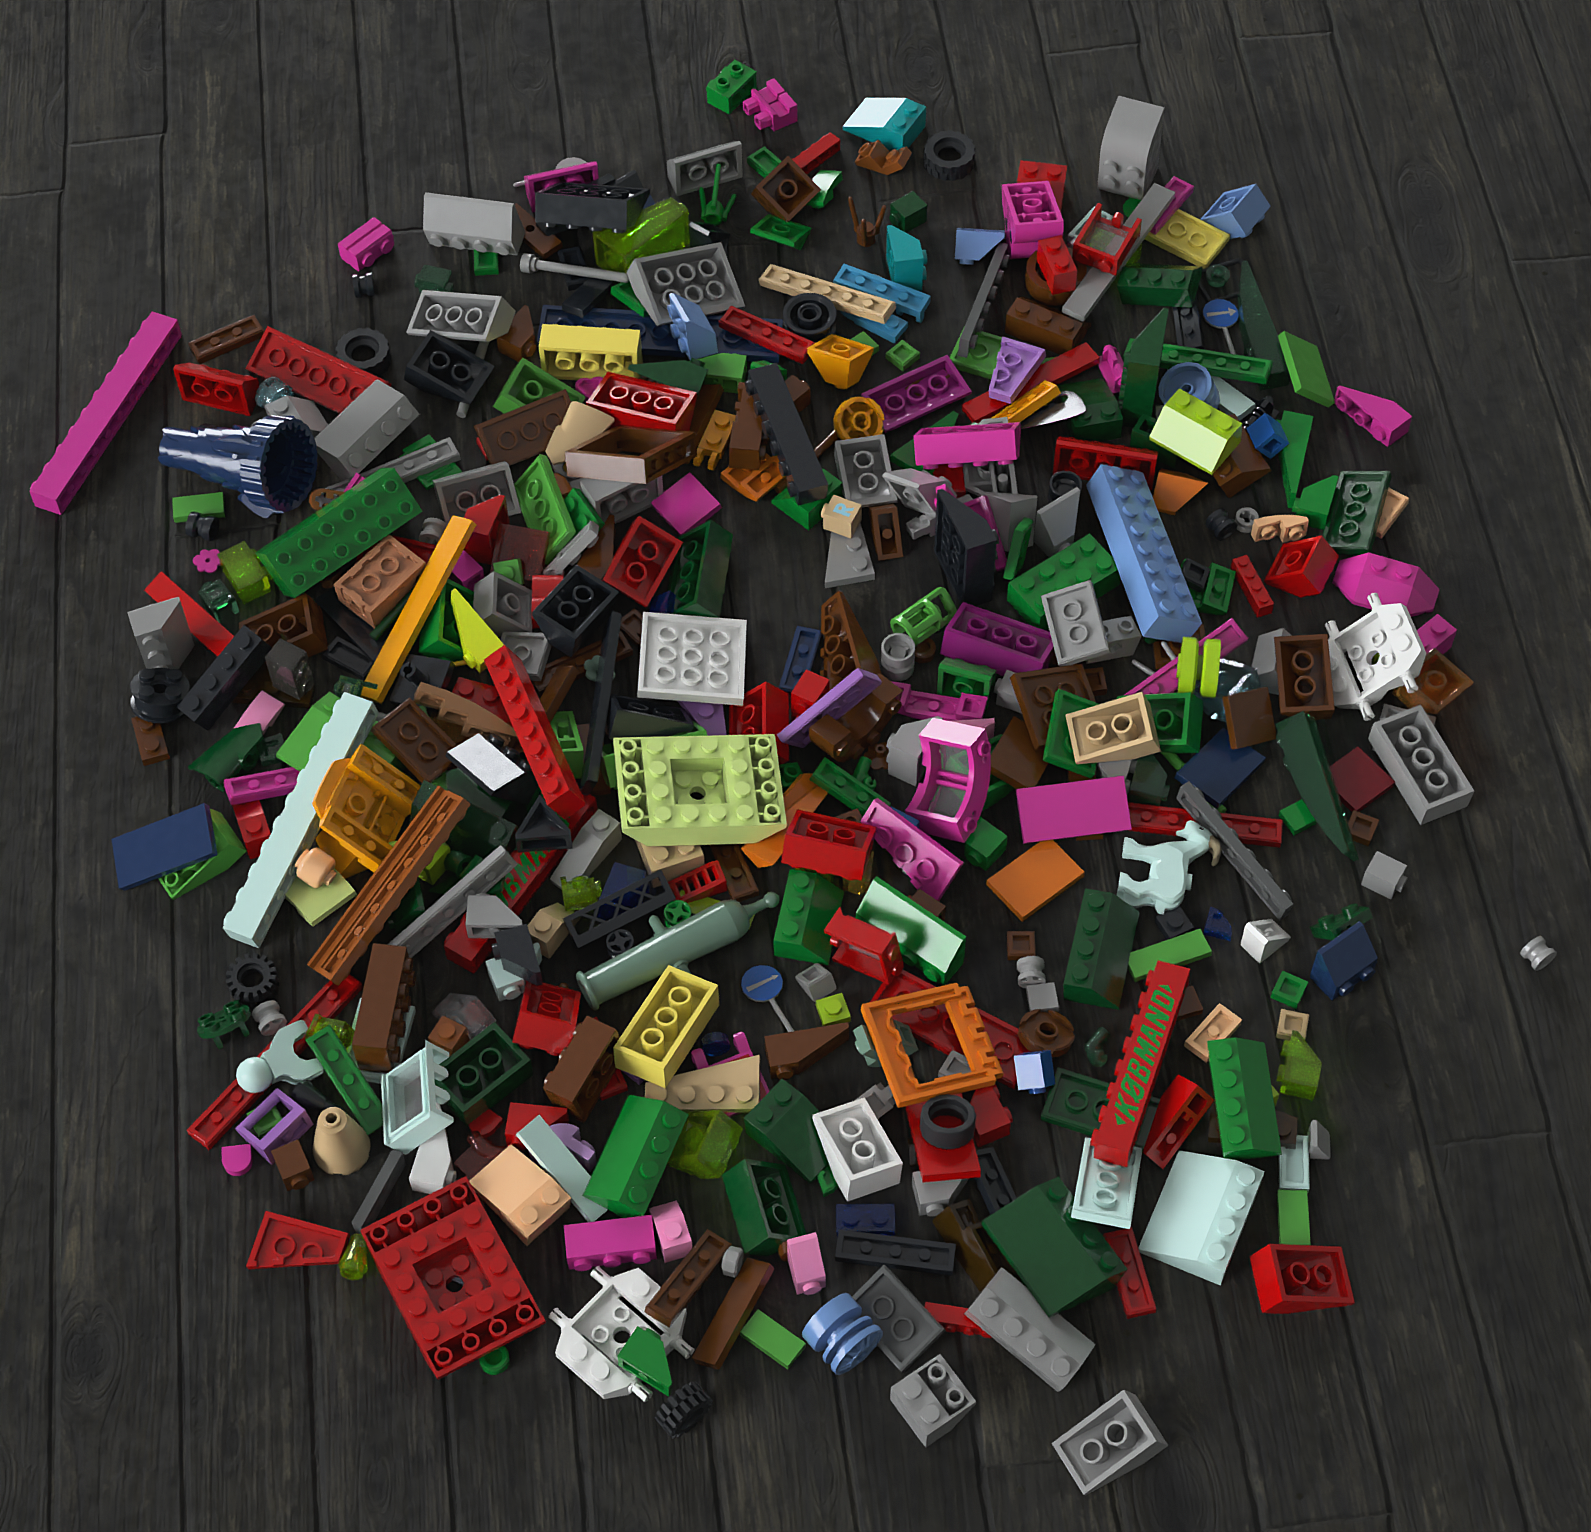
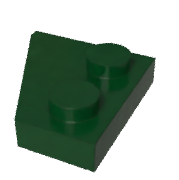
M1351 904L1341 909L1342 913L1338 915L1329 914L1319 918L1318 923L1310 927L1313 937L1327 940L1335 939L1342 931L1349 929L1360 921L1363 924L1372 919L1370 908Z

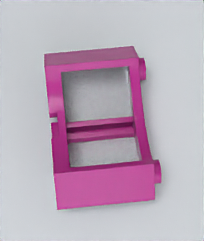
M933 718L919 734L922 746V765L926 766L924 783L918 784L916 793L906 808L905 813L920 821L919 829L925 834L965 843L977 827V821L987 797L991 771V744L988 741L984 728Z

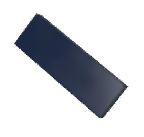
M797 626L779 685V689L789 693V696H791V692L805 670L807 669L812 672L822 638L821 630Z

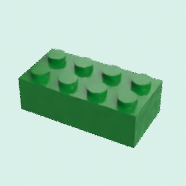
M1089 533L1008 582L1007 601L1029 625L1047 630L1049 626L1041 599L1042 595L1091 580L1096 598L1098 599L1119 586L1120 575L1113 557Z

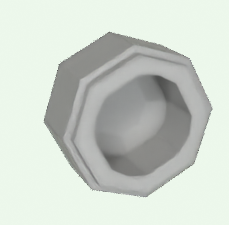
M730 1246L726 1250L721 1264L724 1275L737 1277L743 1264V1249Z

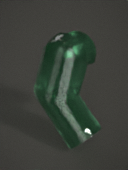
M1099 1027L1085 1044L1088 1061L1095 1067H1101L1108 1060V1055L1104 1054L1102 1046L1110 1037V1033L1103 1027Z

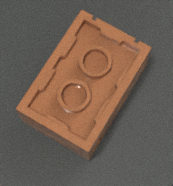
M389 534L335 582L334 587L339 601L375 628L415 586L426 563Z

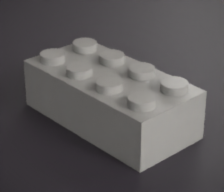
M1421 705L1373 723L1368 740L1391 778L1395 781L1396 786L1420 825L1468 806L1474 790Z

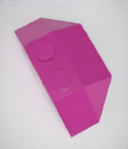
M1369 552L1340 560L1332 582L1354 605L1372 610L1367 597L1368 595L1371 596V593H1378L1382 605L1401 603L1407 607L1411 617L1425 612H1433L1440 590L1420 567Z

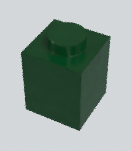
M914 191L890 204L889 216L892 225L907 233L927 221V204Z

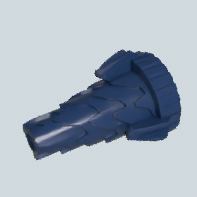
M292 415L265 416L263 419L258 420L253 427L233 425L232 428L190 426V430L175 427H165L162 429L163 438L159 445L160 455L158 456V460L162 465L195 472L207 481L219 483L225 488L241 492L238 500L263 518H270L274 513H286L299 507L311 491L317 470L318 455L316 441L309 426Z

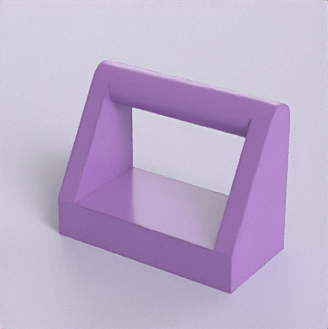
M277 1088L235 1129L264 1159L273 1164L275 1160L271 1150L299 1139L314 1124L304 1108ZM281 1101L290 1112L259 1140L249 1130Z

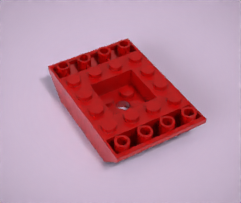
M467 1176L360 1230L387 1288L437 1380L546 1323ZM454 1277L460 1278L463 1281V1287L458 1292H450L447 1289L448 1284Z

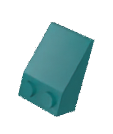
M865 98L844 124L843 130L872 143L879 140L891 151L905 146L909 148L926 126V106L907 98Z

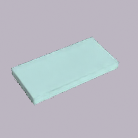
M1085 1137L1071 1218L1130 1229L1142 1148L1134 1147L1128 1167H1123L1095 1159L1094 1146L1090 1145L1091 1138Z

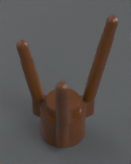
M848 197L854 231L857 233V243L863 247L872 246L875 243V236L880 233L886 205L882 206L874 226L872 223L866 222L865 219H862L861 224H859L853 198Z

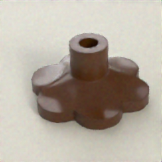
M887 742L876 743L872 747L868 746V751L864 753V757L871 759V769H888L886 758L889 748L886 747Z

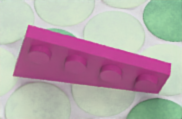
M879 798L874 799L860 822L877 827L874 839L882 848H886L894 858V863L899 868L902 867L912 879L910 882L917 890L921 889L937 901H940L964 862Z

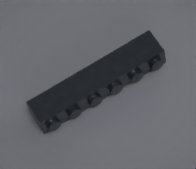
M777 363L748 370V381H745L746 392L748 396L752 395L754 399V411L757 416H761L764 435H769L771 452L773 456H777L779 459V471L782 477L786 476L787 489L790 497L795 498L798 506L827 498L828 482Z

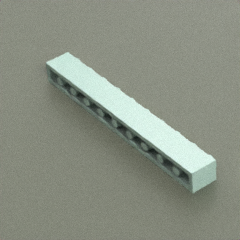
M346 692L343 693L340 700L336 701L329 722L325 723L322 728L318 744L311 749L309 761L305 769L299 772L297 784L293 792H290L286 798L283 812L275 819L273 831L269 839L263 842L261 854L257 862L249 870V878L244 887H241L237 893L236 903L232 911H229L224 918L223 929L230 938L260 948L286 897L285 894L296 877L297 868L294 867L295 863L306 849L310 850L320 830V818L312 804L315 794L331 763L335 760L351 758L358 746L364 743L379 714L372 701Z

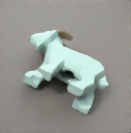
M1192 820L1187 821L1183 830L1176 832V835L1185 838L1187 841H1172L1154 846H1145L1138 844L1131 838L1125 837L1122 858L1145 861L1151 865L1148 880L1142 882L1134 881L1128 874L1120 872L1117 896L1134 908L1142 906L1155 907L1156 911L1164 915L1165 911L1176 909L1183 902L1185 890L1191 889L1192 874L1187 873L1188 865L1207 851L1213 857L1211 865H1217L1222 851L1220 842L1209 830Z

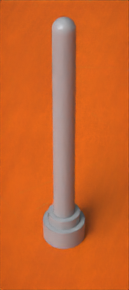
M524 253L520 260V270L525 273L544 270L624 283L629 282L627 273L542 261L534 254Z

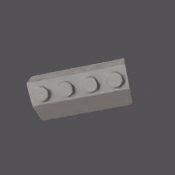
M425 192L423 231L429 244L437 247H454L460 250L475 249L479 252L518 255L526 232L514 203Z
M422 290L406 333L408 335L427 336L429 331L432 330L444 338L489 342L508 333L516 311L502 296Z
M377 379L314 438L317 453L341 481L352 479L356 473L359 474L420 414L405 395Z
M1002 1267L964 1313V1315L1057 1392L1063 1390L1096 1345L1059 1314L1049 1318L1028 1288Z

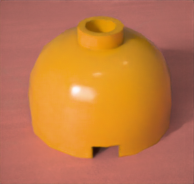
M852 397L841 403L833 418L834 429L841 440L881 435L883 432L884 414L881 407L873 399Z

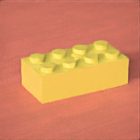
M542 324L539 341L541 369L553 377L561 380L592 379L593 377L604 378L607 372L638 379L641 377V374L628 370L631 364H643L640 330Z
M668 965L613 1047L615 1068L666 1088L718 1008V985Z

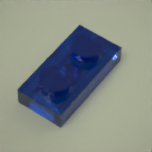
M836 1204V1236H838L839 1229L888 1236L895 1235L894 1204Z

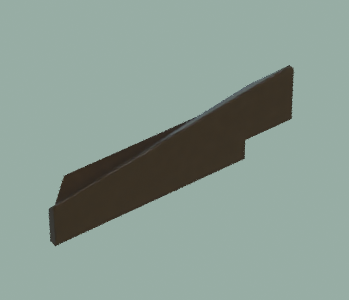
M970 1199L949 1205L933 1219V1225L944 1241L956 1244L955 1257L980 1293L1001 1267L1026 1287L984 1229L981 1222H979Z

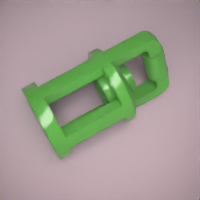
M938 587L892 618L890 621L893 633H903L906 631L908 636L913 639L916 647L948 624L957 612V609L947 590L943 587ZM938 595L945 610L948 612V615L942 618L940 608L931 602Z

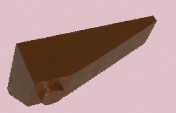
M836 592L821 605V633L824 635V648L820 649V657L824 658V669L820 671V676L830 680V690L857 668L876 675L878 673L881 674L878 660L843 592Z

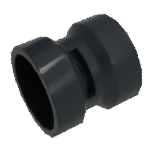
M191 512L186 521V535L191 537L201 536L204 540L214 541L219 531V518L211 515L204 517L199 512Z

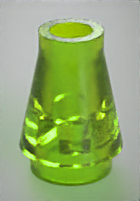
M362 1234L351 1235L350 1242L338 1264L341 1276L346 1279L359 1280L368 1270L367 1245Z

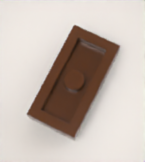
M139 717L131 718L143 765L146 766L170 759L161 723L148 722Z

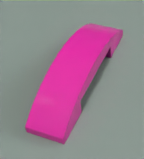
M892 682L903 690L900 699L902 706L897 712L899 714L920 720L936 716L946 721L983 719L988 701L986 696L962 693L960 698L912 691L911 684Z

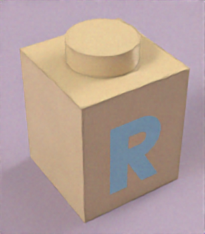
M833 495L829 504L825 503L821 511L823 529L852 538L862 520V505Z

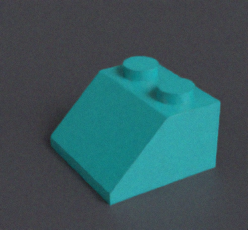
M888 225L886 260L891 281L917 291H922L923 281L927 279L926 268L923 266V264H927L926 250L921 249L920 240L892 225Z

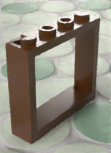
M617 425L565 451L567 476L647 484L697 457L696 432ZM620 451L639 452L644 454L640 456L621 455L617 453H619Z

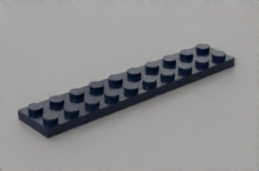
M543 305L537 348H539L542 324L640 330L642 355L688 358L685 352H681L678 338H673L670 330L671 324L657 326L650 315L643 318L634 310L593 308L582 318L562 311V306ZM706 316L716 334L718 353L715 354L735 353L746 355L747 361L751 362L768 361L770 363H779L780 354L720 328L719 320L723 316ZM761 318L783 328L782 319Z

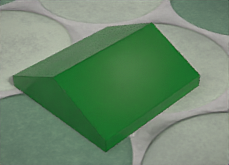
M768 214L751 228L750 233L801 250L811 233V227L792 221L786 222L777 216Z

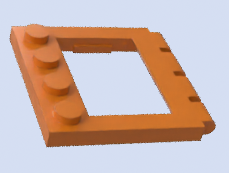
M953 983L862 1004L861 1013L898 1108L925 1102L937 1095H954L992 1086L995 1084L996 1079L1004 1075L997 1056H992L995 1051L988 1033L982 1032L985 1026L976 1007L972 1008L975 1006V1001L968 986L959 987L958 983ZM945 1004L971 1072L965 1074L960 1072L919 1084L892 1017L901 1013Z

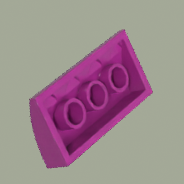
M945 355L862 393L861 397L873 399L881 407L884 414L882 429L884 433H887L970 395L972 391L949 356ZM923 378L918 384H913L909 386L913 382Z

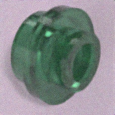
M1212 265L1206 270V279L1213 287L1224 286L1230 278V272L1225 266Z

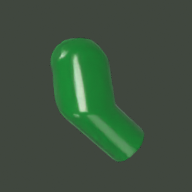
M862 756L859 758L852 776L874 790L877 785L876 780H872L871 776L868 775L872 761Z

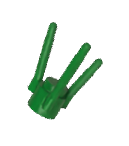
M719 163L716 165L712 201L707 205L704 188H699L702 209L701 219L715 226L720 225L722 221H727L728 213L737 197L736 194H733L725 209L721 202L717 201L721 164Z

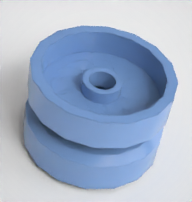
M1192 362L1177 364L1170 368L1161 378L1158 389L1159 397L1164 405L1180 388L1218 409L1220 403L1219 391L1207 369L1200 364Z

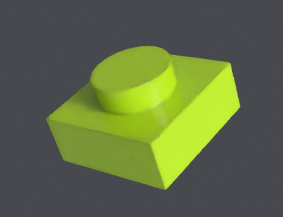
M842 993L815 1000L823 1026L851 1022V1016Z

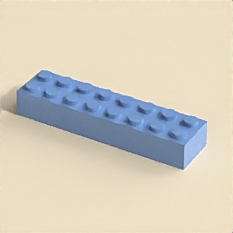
M1101 464L1086 484L1142 636L1182 643V638L1192 637L1202 622L1143 472Z

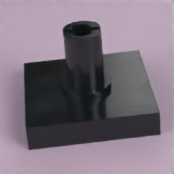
M408 654L401 667L389 701L399 706L409 697L414 700L415 692L421 682L447 690L456 665L449 660ZM425 706L427 711L438 713V709Z

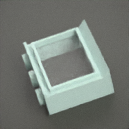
M425 1040V1048L386 1075L381 1074L385 1145L406 1155L454 1122L452 1116L436 1109V1102L444 1104L450 1100L449 1093L435 1085V1079L442 1081L449 1075L448 1071L439 1065L449 1058V1052Z

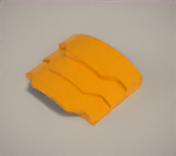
M360 744L351 758L335 760L331 763L312 804L320 818L319 827L339 840L340 845L358 857L359 863L375 872L393 848L388 843L395 841L405 818L417 810L426 789L365 745Z

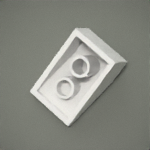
M865 1097L813 1114L812 1119L834 1179L847 1201L900 1183L903 1162Z

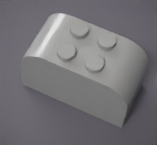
M1118 96L1102 140L1098 189L1138 200L1143 199L1149 191L1158 169L1164 107Z

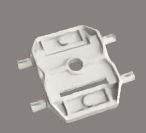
M1371 593V596L1368 595L1367 597L1372 611L1341 632H1339L1335 621H1329L1325 624L1330 636L1328 644L1334 706L1342 709H1360L1365 721L1375 717L1370 706L1381 700L1388 690L1405 685L1408 693H1414V690H1418L1414 678L1419 676L1426 656V651L1407 607L1401 603L1382 605L1378 593ZM1346 651L1364 690L1361 693L1344 655ZM1379 653V661L1372 665L1373 656Z
M597 1266L591 1272V1276L603 1285V1288L573 1319H569L558 1308H555L554 1313L551 1312L549 1318L561 1327V1335L555 1352L556 1357L603 1399L625 1396L634 1392L643 1402H647L648 1398L650 1399L653 1395V1392L641 1383V1379L618 1366L617 1356L626 1343L616 1342L614 1336L619 1331H626L631 1336L637 1326L643 1330H646V1328L655 1330L619 1299L623 1296L664 1332L660 1337L664 1344L666 1356L675 1348L685 1359H688L690 1357L689 1354H693L694 1348L682 1339L687 1314L686 1308L669 1328L644 1313L646 1305L661 1287L641 1269L636 1268L610 1277L600 1266Z

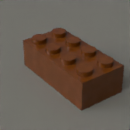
M373 943L352 1041L359 1070L389 1073L393 1070L394 1063H399L401 1047L398 1046L399 1039L405 1036L406 1021H403L405 1012L409 1013L411 996H408L410 987L414 988L416 981V971H412L413 958H409L408 950L405 946Z

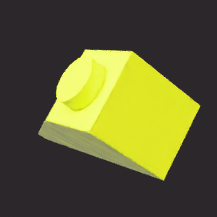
M455 588L451 591V604L464 654L463 659L470 668L473 669L475 667L481 673L487 668L484 659L504 644Z

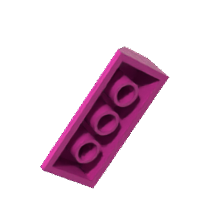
M1021 423L921 428L914 435L916 466L923 465V469L938 468V464H948L949 468L962 467L963 463L973 462V466L988 465V461H998L999 465L1012 464L1013 460H1017L1020 456Z

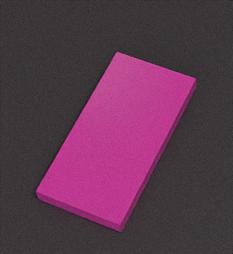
M1124 776L1016 789L1023 844L1132 829Z

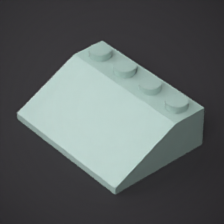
M1179 1150L1138 1247L1139 1252L1221 1285L1265 1171L1237 1160Z

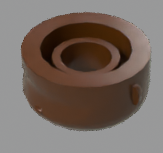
M1067 247L1072 257L1073 249ZM1037 250L1029 257L1026 266L1025 283L1030 295L1042 304L1063 306L1075 290L1052 295L1037 262ZM1073 260L1077 268V288L1086 276L1087 267L1086 264Z

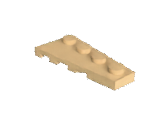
M760 1055L674 1075L666 1088L646 1082L645 1098L665 1101L685 1113H749L760 1102Z

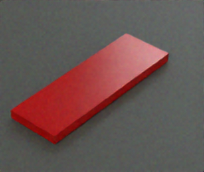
M267 326L245 368L264 379L276 376L281 387L338 414L347 408L375 380L378 379L390 387L392 385L384 379Z
M902 969L900 975L895 976L890 985L884 982L881 984L870 1002L931 989L936 986ZM945 1004L893 1015V1020L909 1025L914 1038L947 1055L954 1050L965 1056ZM977 1008L985 1026L982 1032L988 1033L995 1051L992 1056H997L1004 1073L1001 1078L996 1080L1015 1089L1017 1077L1014 1056L1031 1051L1027 1050L1020 1042L1018 1028Z

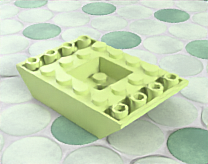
M775 734L613 738L622 832L646 846L757 843L787 827ZM698 792L701 793L704 796V798L701 800H695L690 796V794Z

